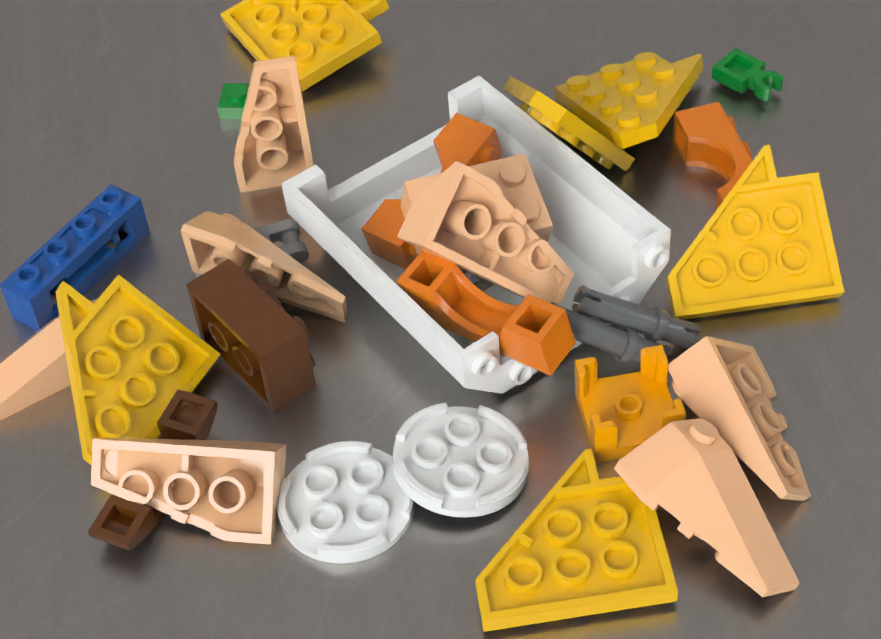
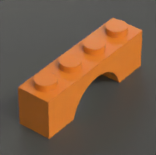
M719 102L674 112L673 142L686 166L703 167L713 170L728 181L727 184L717 189V210L753 161L749 145L746 141H741L737 134L733 117L726 115Z
M458 113L452 117L433 140L442 165L440 173H443L456 161L466 166H473L498 160L503 155L495 128ZM385 199L361 230L372 254L407 269L418 255L414 245L397 237L405 220L400 207L401 199Z
M422 250L396 281L398 286L442 328L473 342L494 331L499 336L500 354L551 376L576 343L565 309L529 294L520 305H511L498 301L476 287L463 274L457 264Z

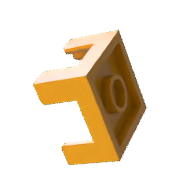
M663 345L641 349L639 372L597 379L596 357L575 360V395L595 463L621 459L670 422L686 420V412L681 398H676L672 401L667 386L668 360Z

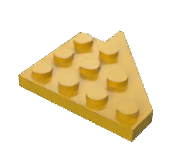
M243 0L220 15L226 27L256 61L295 56L301 91L303 92L381 44L382 40L379 32L369 21L387 11L389 6L387 0Z
M640 53L634 57V60L629 62L605 65L599 72L588 76L577 75L570 77L566 83L554 87L556 101L618 147L625 149L660 135L703 71V58L701 54H697L670 63L655 53Z
M511 76L502 88L522 103L519 108L535 121L610 170L613 164L627 172L635 158L580 118L538 90Z
M764 145L668 275L666 285L672 316L685 320L841 297L845 292L819 172L777 178L771 146Z
M117 275L94 304L63 281L55 293L83 460L92 466V442L94 438L157 439L160 435L157 421L176 391L180 389L192 393L221 354L120 275Z
M592 448L585 449L475 579L483 632L677 602L678 589L656 510L653 511L643 503L621 476L599 479Z

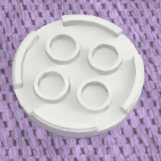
M440 403L418 411L403 423L396 434L392 454V467L399 486L413 501L422 507L451 517H478L504 508L520 494L526 483L529 471L528 444L518 427L507 417L493 409L482 405L478 409L461 406L447 407V403Z
M341 441L318 447L305 454L306 459L299 463L287 478L284 477L282 479L276 506L282 531L297 550L319 561L347 564L373 558L396 544L407 531L414 516L415 501L399 486L393 472L392 456L373 448L372 443Z

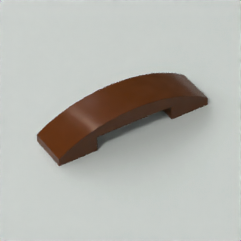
M178 389L157 421L160 431L157 439L207 440L218 409L217 401ZM111 495L88 530V534L92 538L130 551L152 532L166 513L147 505H141Z

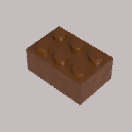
M227 259L186 284L201 339L221 354L218 358L274 414L316 387L313 367L316 364L309 351L307 340L310 338V333L306 325L299 317L294 316L292 318L283 309L281 302L273 293H265L249 270L244 269L242 271L230 259Z

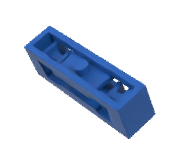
M110 184L0 284L12 318L38 331L50 320L59 316L57 302L52 306L50 294L56 295L55 292L63 281L81 295H84L150 233L141 198ZM119 230L129 234L115 249L105 246L109 240H112L114 244L120 241Z

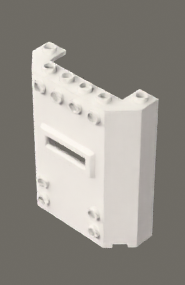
M477 76L449 91L450 120L458 113L495 128L503 153L500 159L523 153L526 154L553 224L548 244L574 273L560 306L572 310L573 304L580 305L579 302H574L573 298L578 288L582 285L639 305L669 261L671 229L481 76ZM445 126L329 190L325 173L317 165L282 183L287 213L464 388L503 394L514 386L525 383L533 374L538 372V370L500 354L499 336L494 331L473 342L442 328L398 286L396 281L406 269L372 254L361 230L385 199H402L405 181L441 172L442 165L433 140ZM461 270L473 284L481 280L475 277L474 274ZM493 285L483 291L490 297L506 304L520 305L524 298L497 285ZM596 319V320H598V321H601V322H604V323H606V324L612 325L611 323H608V322H605V321ZM575 340L576 343L572 349L582 344V342Z

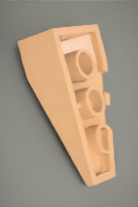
M295 56L257 61L253 64L233 158L240 193L280 187L286 180L314 166Z
M456 161L415 196L397 235L398 238L432 255L457 264L459 268L524 299L529 294L548 303L555 302L560 306L574 273L548 242L541 239L526 222L528 219L519 209H515L502 194L504 191L494 180Z
M206 211L184 223L181 234L192 272L202 275L225 260L230 259L242 271L244 269L249 270L255 277L259 287L267 294L269 292L273 293L279 301L345 323L348 317L346 296L237 217L227 213L219 215Z
M59 316L50 320L0 362V421L71 385Z
M705 336L668 364V370L673 378L672 387L677 396L699 418H704L717 428L718 434L732 448L733 452L780 499L805 501L811 497L797 453L783 440L781 432L788 427L784 416L780 413H775L772 408L770 399L776 396V392L753 346Z
M704 418L670 422L620 459L615 465L614 469L643 503L653 511L659 508V506L663 507L681 522L677 530L690 539L695 535L706 541L716 549V561L759 595L767 597L796 590L800 582L732 448L718 434V430L713 424Z
M94 438L92 442L91 485L123 499L147 505L171 515V519L183 524L190 523L211 532L210 535L224 541L272 544L278 520L276 506L282 479L285 477L286 444L225 440Z

